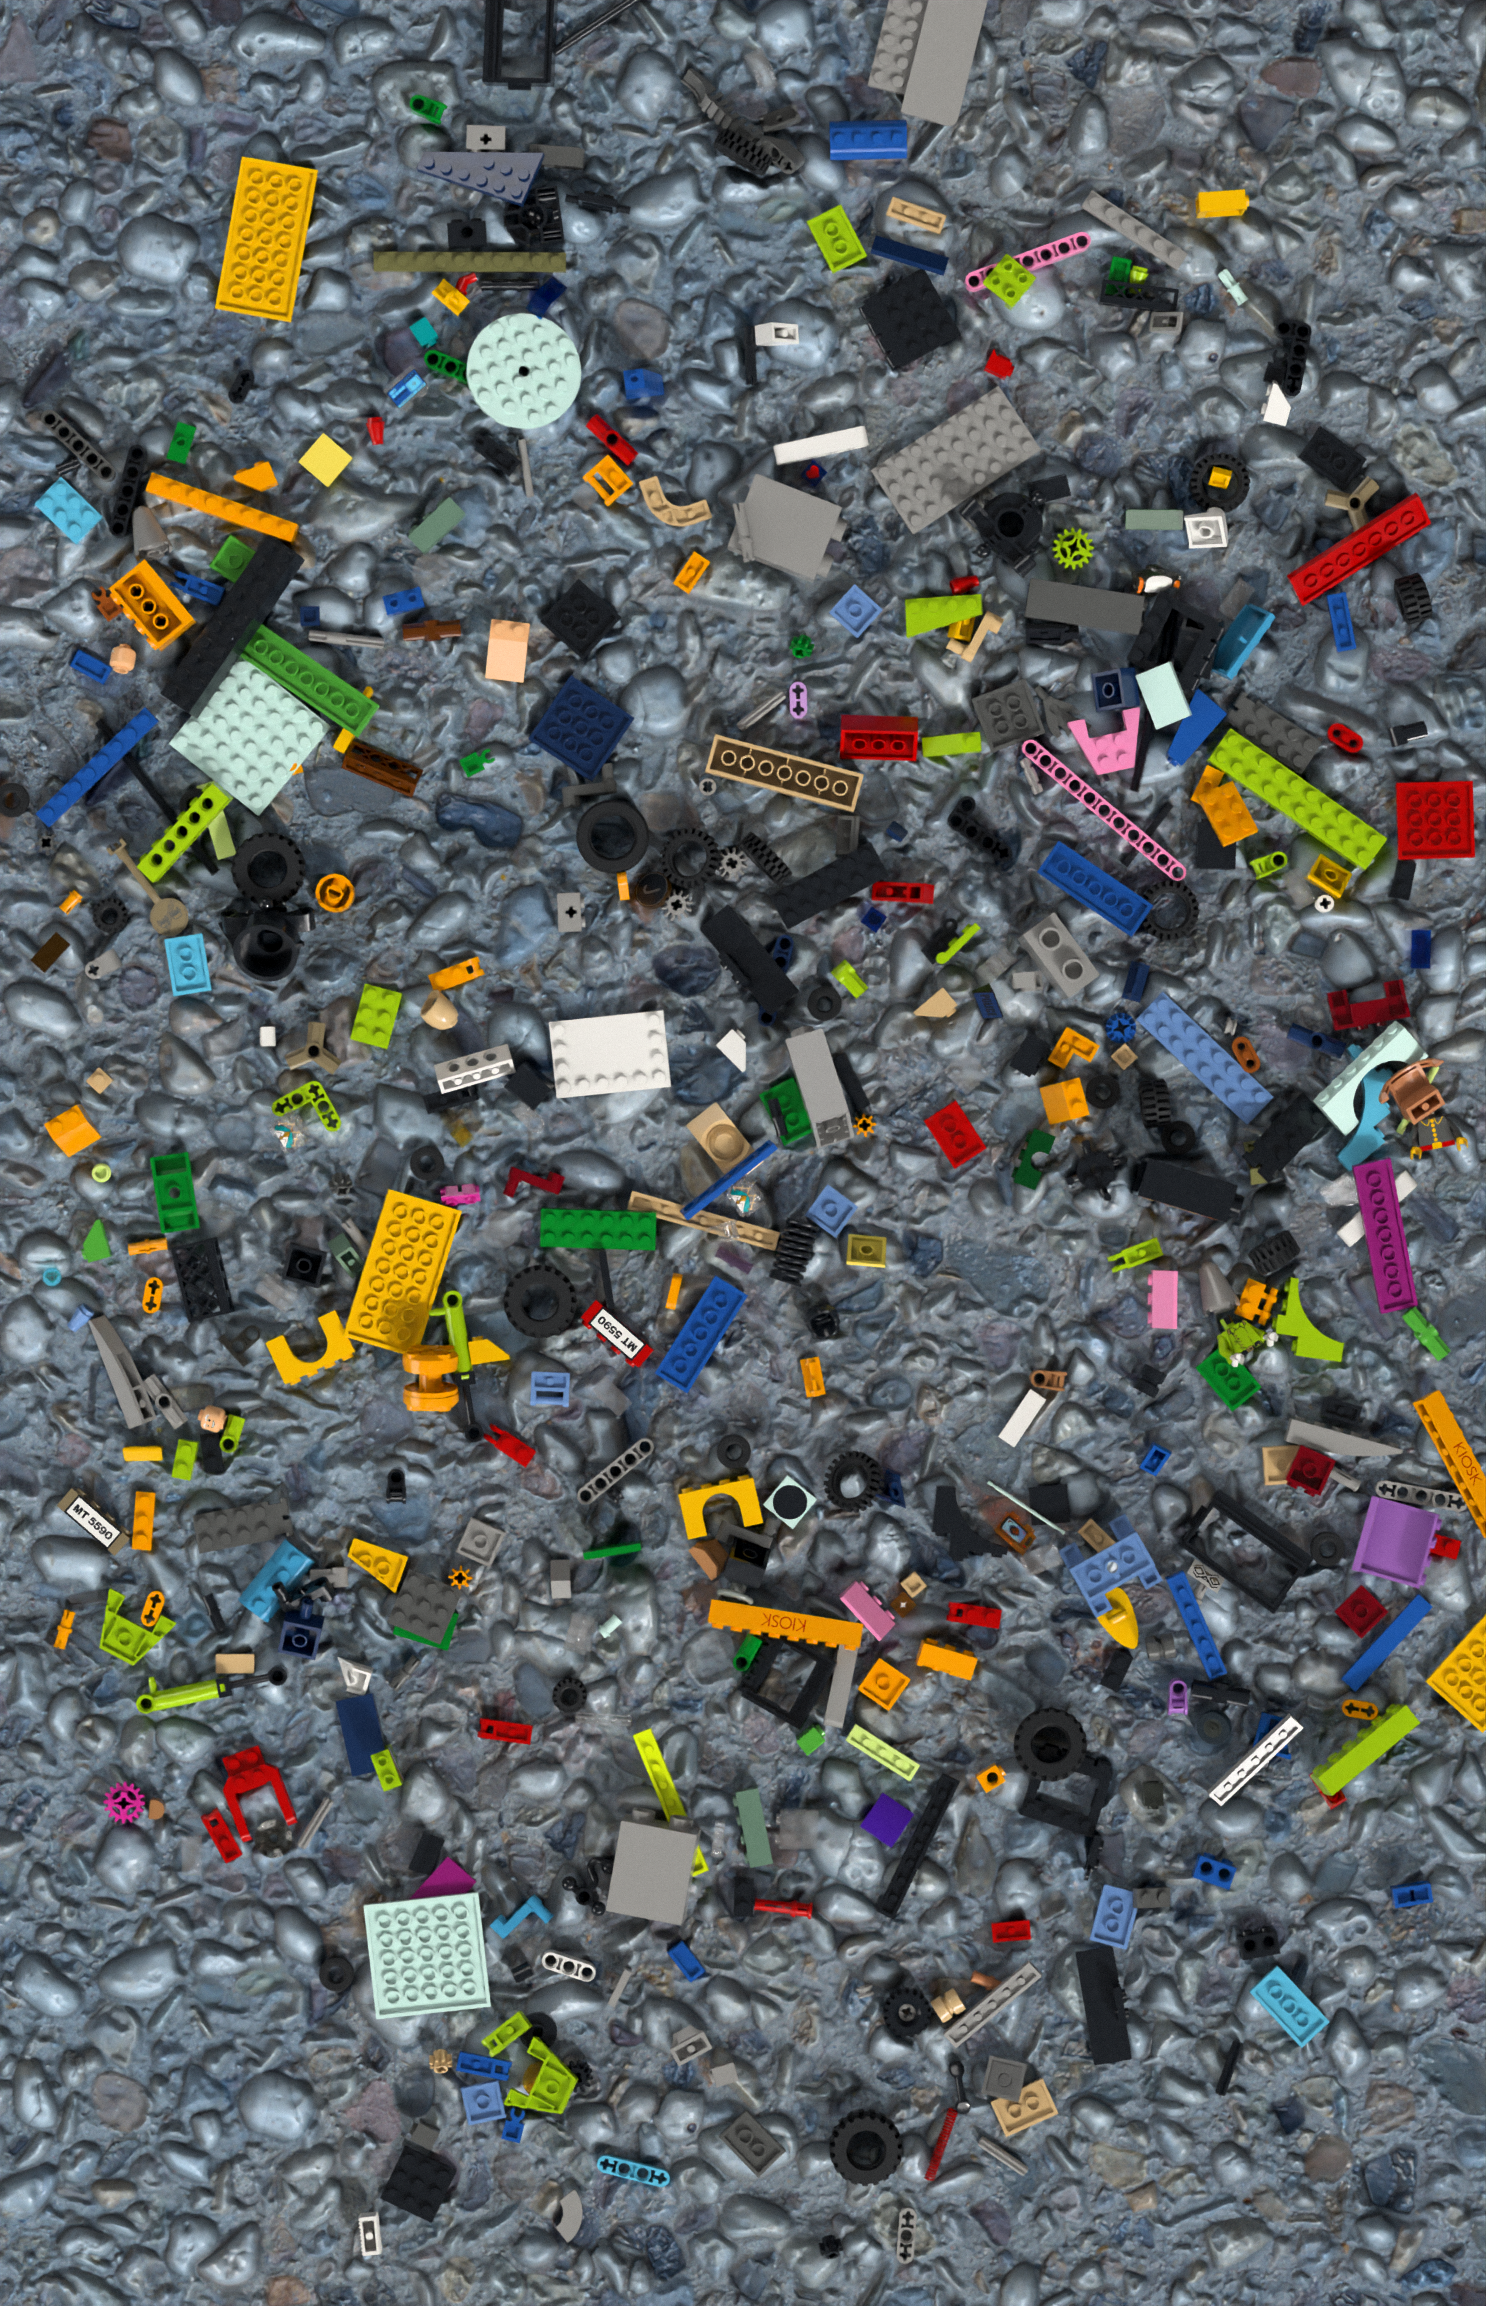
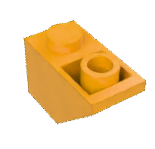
M264 460L253 464L254 467L251 469L242 468L236 471V475L233 476L236 482L260 492L279 485L269 461L265 462Z

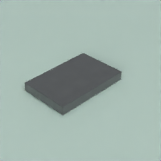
M747 2109L718 2135L758 2178L786 2152L781 2144Z

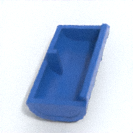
M906 120L829 121L830 160L907 159Z

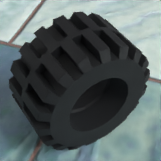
M1414 573L1395 579L1394 592L1404 621L1408 625L1431 619V600L1422 576L1419 573Z
M1165 1080L1140 1081L1138 1094L1141 1119L1144 1127L1149 1129L1169 1126L1171 1122V1109L1168 1087Z
M1286 1230L1257 1245L1249 1252L1248 1257L1259 1275H1265L1295 1258L1301 1249L1290 1231Z

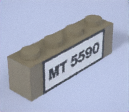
M71 1488L57 1506L114 1556L117 1555L131 1539L130 1531L123 1525L118 1526L114 1522L116 1519L110 1513H103L100 1510L101 1506L96 1501L88 1500L85 1497L87 1494L81 1488Z

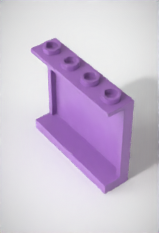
M1372 1496L1352 1570L1420 1589L1421 1585H1425L1427 1575L1424 1574L1425 1568L1430 1567L1432 1556H1429L1431 1548L1435 1549L1437 1538L1434 1537L1435 1532L1440 1530L1443 1519H1439L1440 1514Z

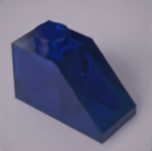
M552 276L534 294L526 309L541 320L550 312L567 290V287Z

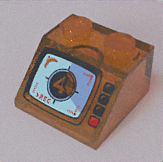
M1006 1510L991 1528L1023 1556L1036 1539V1536L1033 1534L1035 1530L1028 1524L1024 1526L1020 1523L1019 1520L1021 1518L1014 1511L1009 1513Z

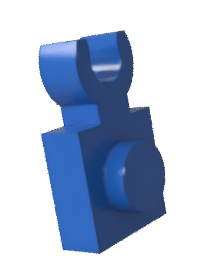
M512 2107L510 2112L512 2120L506 2119L501 2139L520 2143L525 2125L520 2120L524 2118L525 2110L522 2109L521 2115L517 2116L514 2114L515 2107Z

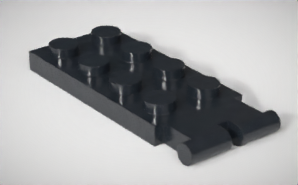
M1302 1092L1252 1144L1255 1148L1250 1153L1246 1151L1242 1157L1253 1168L1259 1165L1260 1168L1257 1172L1270 1183L1274 1179L1272 1177L1276 1170L1279 1172L1283 1170L1329 1119Z

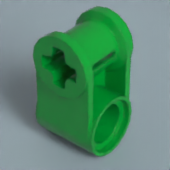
M414 95L410 99V110L413 114L441 125V117L444 110L447 109V105L422 95ZM421 101L424 106L421 109H415L413 103Z

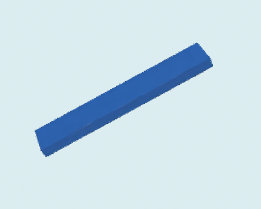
M771 1140L765 1142L680 1210L681 1214L687 1220L692 1218L778 1149Z
M1181 1570L1165 1577L1208 1679L1211 1681L1227 1674L1184 1571Z
M1417 1594L1341 1679L1356 1692L1431 1610L1432 1606L1422 1596Z

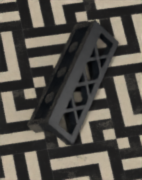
M1103 279L1098 305L1151 312H1176L1179 289ZM1106 284L1114 285L1118 292L1114 296L1105 295ZM1128 287L1133 288L1137 293L1132 299L1127 298L1123 293ZM1146 290H1152L1156 298L1152 301H1146L1141 294ZM1166 292L1174 293L1173 304L1165 303L1161 296Z

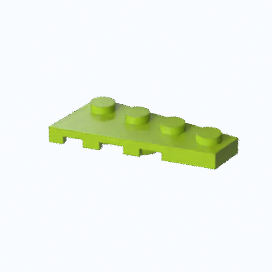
M982 595L905 599L907 638L982 615Z

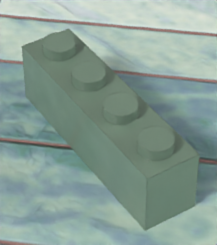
M758 1786L735 1790L736 1795L732 1796L734 1807L739 1809V1814L736 1815L738 1826H742L743 1833H740L742 1845L746 1844L747 1852H744L745 1863H750V1868L773 1864Z

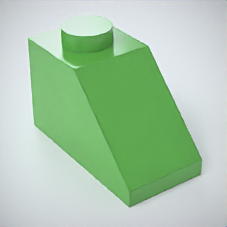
M102 1219L95 1221L83 1243L84 1248L81 1249L83 1258L88 1260V1263L112 1256Z

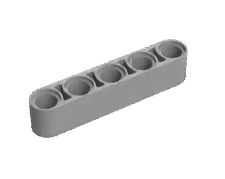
M647 1437L639 1439L583 1485L577 1493L578 1501L581 1504H590L652 1453L654 1449L652 1440ZM643 1441H647L651 1445L650 1450L647 1452L640 1449V1444ZM627 1454L635 1455L636 1461L628 1464L625 1461ZM611 1467H620L621 1473L618 1476H613L610 1473ZM598 1478H603L606 1481V1486L598 1488L595 1485V1481ZM588 1490L591 1493V1498L583 1500L580 1497V1493Z
M838 1645L835 1660L838 1664L833 1671L823 1725L837 1728L843 1727L858 1648L855 1651L844 1649L843 1645Z

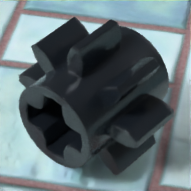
M827 2235L822 2238V2243H819L821 2256L825 2255L827 2259L837 2258L840 2255L839 2251H843L841 2239H836L835 2235Z

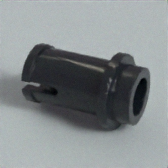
M71 457L70 460L55 465L60 477L74 470L79 471V468H81L78 457Z

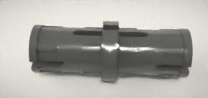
M412 1655L404 1667L399 1668V1673L388 1685L392 1689L394 1687V1690L398 1692L407 1679L410 1680L412 1678V1673L422 1662L419 1659L416 1660V1656Z

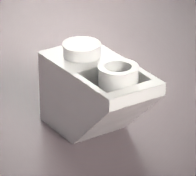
M1273 380L1272 385L1268 384L1266 396H1268L1267 404L1263 403L1260 414L1263 415V421L1286 426L1291 406L1278 382Z

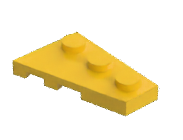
M355 1537L348 1553L349 1558L396 1593L408 1556Z

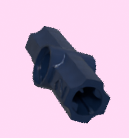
M1295 1023L1291 1024L1286 1037L1289 1040L1341 1059L1346 1046L1344 1042ZM1315 1035L1321 1039L1319 1046H1314L1311 1042L1312 1037Z

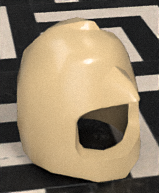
M432 990L421 1008L420 1016L433 1028L439 1030L452 1028L458 1021L456 1008L452 1001L447 999L440 991Z

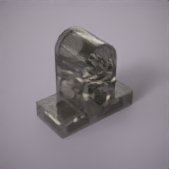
M249 1325L233 1340L225 1333L218 1340L244 1368L251 1362L244 1353L261 1338L262 1330L257 1325ZM250 1328H254L258 1332L255 1339H251L248 1336ZM236 1341H240L243 1344L241 1352L235 1351L233 1347Z

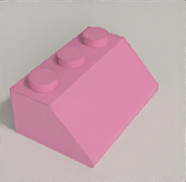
M1151 1270V1274H1148V1285H1151V1293L1147 1295V1304L1151 1305V1312H1147V1324H1150L1151 1328L1177 1329L1178 1271Z
M855 1580L839 1597L876 1639L880 1641L895 1625L893 1621L895 1617L888 1609L884 1611L880 1607L882 1603L875 1595L871 1597L867 1593L869 1588L862 1581L858 1583Z

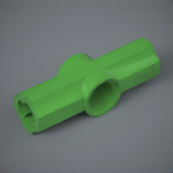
M1415 1306L1401 1316L1414 1331L1413 1334L1423 1346H1426L1437 1361L1448 1355L1451 1351L1449 1347L1438 1336L1439 1333L1434 1326L1425 1320Z

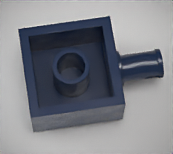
M303 1599L300 1611L292 1610L286 1612L278 1653L310 1660L316 1659L325 1616L312 1614L314 1606L312 1599Z

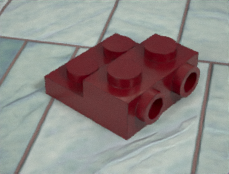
M1300 1444L1294 1460L1291 1462L1284 1477L1287 1480L1286 1484L1295 1489L1300 1486L1305 1489L1304 1493L1314 1497L1315 1494L1320 1496L1336 1460Z

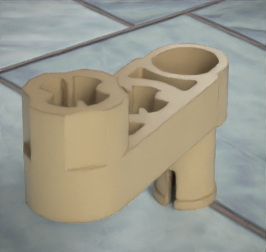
M987 610L969 645L967 644L966 646L951 638L946 649L959 654L960 658L971 663L987 631L989 630L997 634L1004 619Z

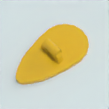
M1116 1587L1105 1594L1113 1609L1097 1617V1619L1117 1642L1125 1647L1134 1649L1138 1645L1139 1638L1134 1610L1128 1595L1122 1589Z

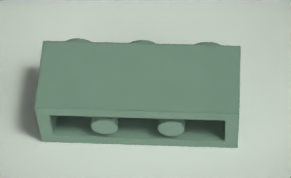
M450 497L441 499L436 505L438 508L433 513L429 511L422 518L424 521L419 526L416 524L408 531L410 534L408 539L424 555L466 516L465 512Z

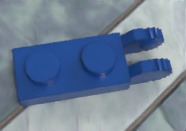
M175 570L174 575L187 581L185 586L171 581L170 586L219 607L226 590L225 588L191 574L187 575Z

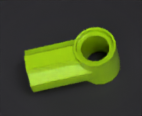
M845 959L831 971V974L839 983L843 984L856 999L868 989L867 985L858 977L856 971Z
M229 1414L224 1434L220 1441L222 1451L232 1453L237 1450L246 1419ZM227 1439H232L234 1442V1447L230 1450L224 1447V1442Z

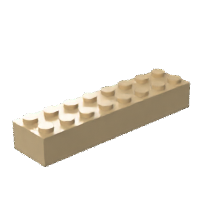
M715 734L705 770L707 774L851 813L854 812L864 776L861 773Z

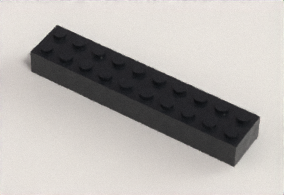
M268 534L160 694L198 719L305 559Z

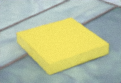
M323 433L299 460V463L326 487H329L353 458Z

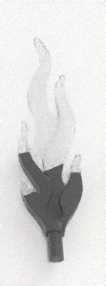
M1040 685L1037 686L1034 691L1043 701L1046 723L1050 732L1059 740L1062 747L1065 748V738L1058 728L1059 726L1062 727L1068 736L1075 759L1081 766L1097 776L1103 785L1105 783L1103 774L1096 775L1084 756L1083 750L1077 744L1072 731L1067 726L1068 722L1081 720L1071 716L1068 712L1079 715L1080 711L1067 702L1048 696ZM1086 722L1087 732L1093 737H1098L1097 731ZM1116 771L1107 773L1110 782L1119 793L1132 796L1119 783Z

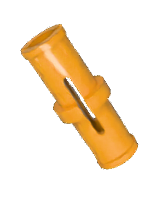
M166 1237L155 1240L145 1239L142 1242L128 1244L130 1256L140 1253L151 1254L153 1251L168 1249Z
M64 1609L61 1623L57 1627L58 1633L53 1645L54 1647H59V1649L66 1648L69 1633H72L71 1626L76 1612Z

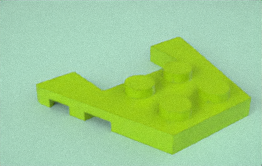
M110 1588L99 1648L134 1666L177 1622L161 1615L152 1632L117 1614L126 1595Z
M534 2036L527 2053L544 2061L529 2096L515 2088H511L504 2105L562 2114L578 2081V2077L539 2037Z

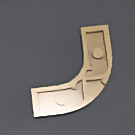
M657 476L639 482L649 510L656 518L666 524L685 527L712 518L706 499L688 506H676L665 498Z

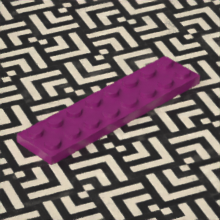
M1386 1157L1353 1165L1352 1170L1379 1313L1384 1314L1417 1306L1418 1302L1391 1158Z

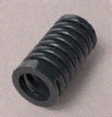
M787 1217L786 1223L788 1226L783 1228V1231L786 1233L781 1235L783 1240L779 1242L781 1247L777 1248V1253L779 1254H776L774 1257L777 1261L773 1262L772 1265L775 1268L770 1270L769 1277L801 1287L800 1280L804 1279L802 1273L807 1270L805 1267L809 1264L807 1259L811 1257L810 1251L813 1250V1246L810 1244H815L814 1238L817 1237L820 1227Z

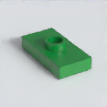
M178 422L166 458L185 465L197 428Z

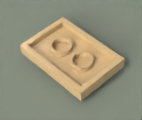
M1043 2078L1023 2086L1019 2103L1001 2098H995L990 2101L1006 2137L1059 2114Z

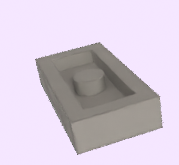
M624 1967L619 1979L615 1978L610 1988L613 1992L608 2000L609 2005L615 2007L632 1973L631 1969Z

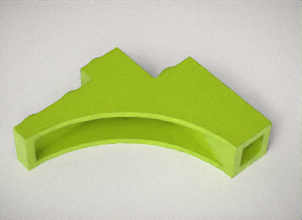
M1289 1277V1281H1285L1284 1292H1287L1286 1300L1283 1299L1281 1311H1284V1315L1276 1314V1318H1272L1271 1329H1274V1332L1277 1334L1296 1336V1340H1292L1291 1351H1294L1295 1356L1341 1362L1344 1343L1326 1337L1311 1324L1301 1306L1298 1290L1299 1278Z

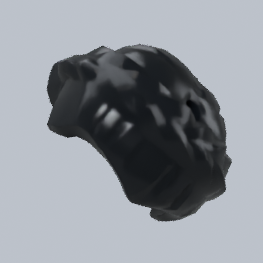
M821 1303L808 1309L804 1321L815 1339L822 1340L839 1332L840 1319L834 1307Z

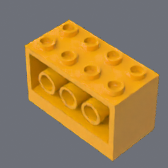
M145 559L109 588L112 592L109 594L117 605H123L122 611L130 620L134 619L136 621L134 626L142 635L146 633L148 636L146 641L154 650L158 648L162 652L197 623ZM136 590H142L140 596L134 597ZM154 604L153 610L146 612L147 606ZM166 619L164 626H158L160 620Z

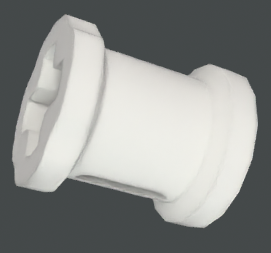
M1322 895L1315 901V908L1321 913L1330 911L1334 906V901L1329 895ZM1323 899L1329 903L1326 909H1324V906H1320V902Z

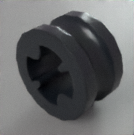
M612 1486V1490L606 1493L616 1504H619V1500L625 1497Z

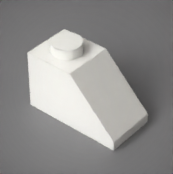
M773 322L755 326L756 345L779 346L799 344L798 325Z
M732 1029L716 1046L744 1072L746 1070V1042L743 1040L745 1036L738 1029L736 1031Z

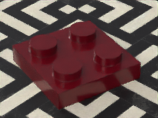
M1361 1584L1334 1610L1361 1639L1388 1613Z

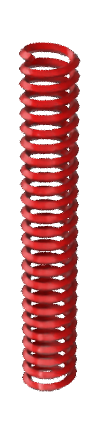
M948 2108L946 2119H944L946 2122H943L945 2125H942L944 2128H941L944 2131H940L939 2139H937L938 2142H936L938 2145H935L937 2148H934L936 2151H933L936 2154H932L931 2162H929L930 2165H928L930 2168H927L929 2171H926L928 2174H925L927 2177H924V2179L935 2180L937 2169H939L938 2166H940L939 2163H941L940 2160H942L947 2146L946 2143H948L947 2140H949L948 2137H950L958 2114L952 2108Z

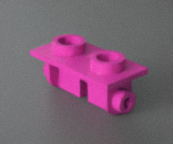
M475 1183L461 1185L462 1192H458V1185L440 1189L442 1205L455 1206L458 1203L474 1204L476 1201H481L479 1185H475Z

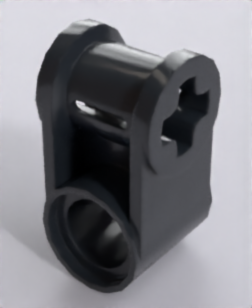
M394 1467L389 1471L387 1477L386 1503L402 1502L406 1504V1474L401 1467ZM399 1472L402 1475V1479L394 1481L391 1474Z

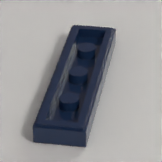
M877 235L870 252L874 255L943 276L949 257Z

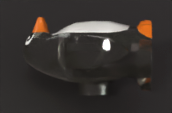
M1149 564L1144 570L1131 572L1134 590L1140 596L1154 597L1159 594L1160 590L1165 591L1171 587L1179 589L1182 579L1178 572L1171 571L1158 564Z

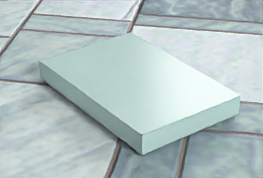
M1171 661L1135 676L1156 729L1192 715Z

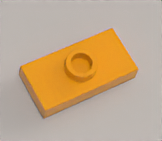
M1207 765L1190 800L1200 804L1198 795L1217 788L1224 773Z

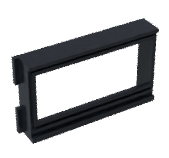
M486 0L482 82L486 86H508V90L531 91V87H554L558 0H547L543 78L501 77L505 0Z
M1219 1488L1206 1506L1201 1505L1189 1521L1190 1528L1178 1543L1182 1548L1273 1614L1287 1597V1592L1298 1577L1303 1575L1314 1560L1311 1555ZM1213 1507L1297 1568L1272 1603L1189 1543V1540Z

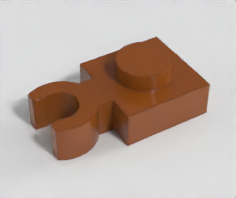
M100 586L102 595L98 597L94 592L91 595L95 600L101 602L97 605V608L107 621L110 622L123 612V608L117 605L110 596L107 598L106 590Z

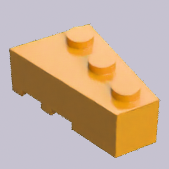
M927 1638V1640L922 1639L915 1662L918 1666L924 1665L933 1670L942 1671L971 1681L978 1658L974 1656V1652L964 1649L963 1652H960L953 1645L945 1644L944 1647L938 1645L937 1640Z

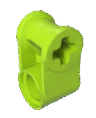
M1278 851L1249 862L1256 873V880L1283 868L1287 864V856L1283 852ZM1275 855L1282 856V865L1277 866L1273 863Z

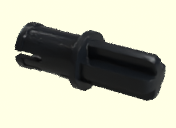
M779 1099L768 1100L772 1116L770 1120H773L777 1137L789 1134Z
M213 1593L201 1597L208 1612L207 1616L210 1617L215 1631L224 1630L226 1625L220 1613L221 1608H218Z

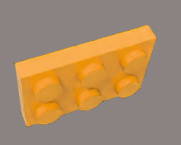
M1233 781L1198 795V800L1223 847L1258 832V828Z

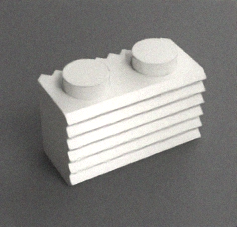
M378 2212L361 2213L358 2218L362 2255H379L382 2251Z

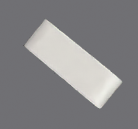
M551 1949L544 1952L542 1957V1964L546 1969L586 1982L593 1980L595 1977L596 1968L589 1961ZM548 1955H553L556 1958V1962L549 1964L545 1958ZM571 1961L574 1964V1968L567 1970L564 1968V1963ZM589 1967L593 1973L590 1976H585L582 1973V1969Z

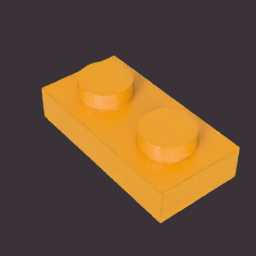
M694 551L673 584L689 594L710 564V561Z

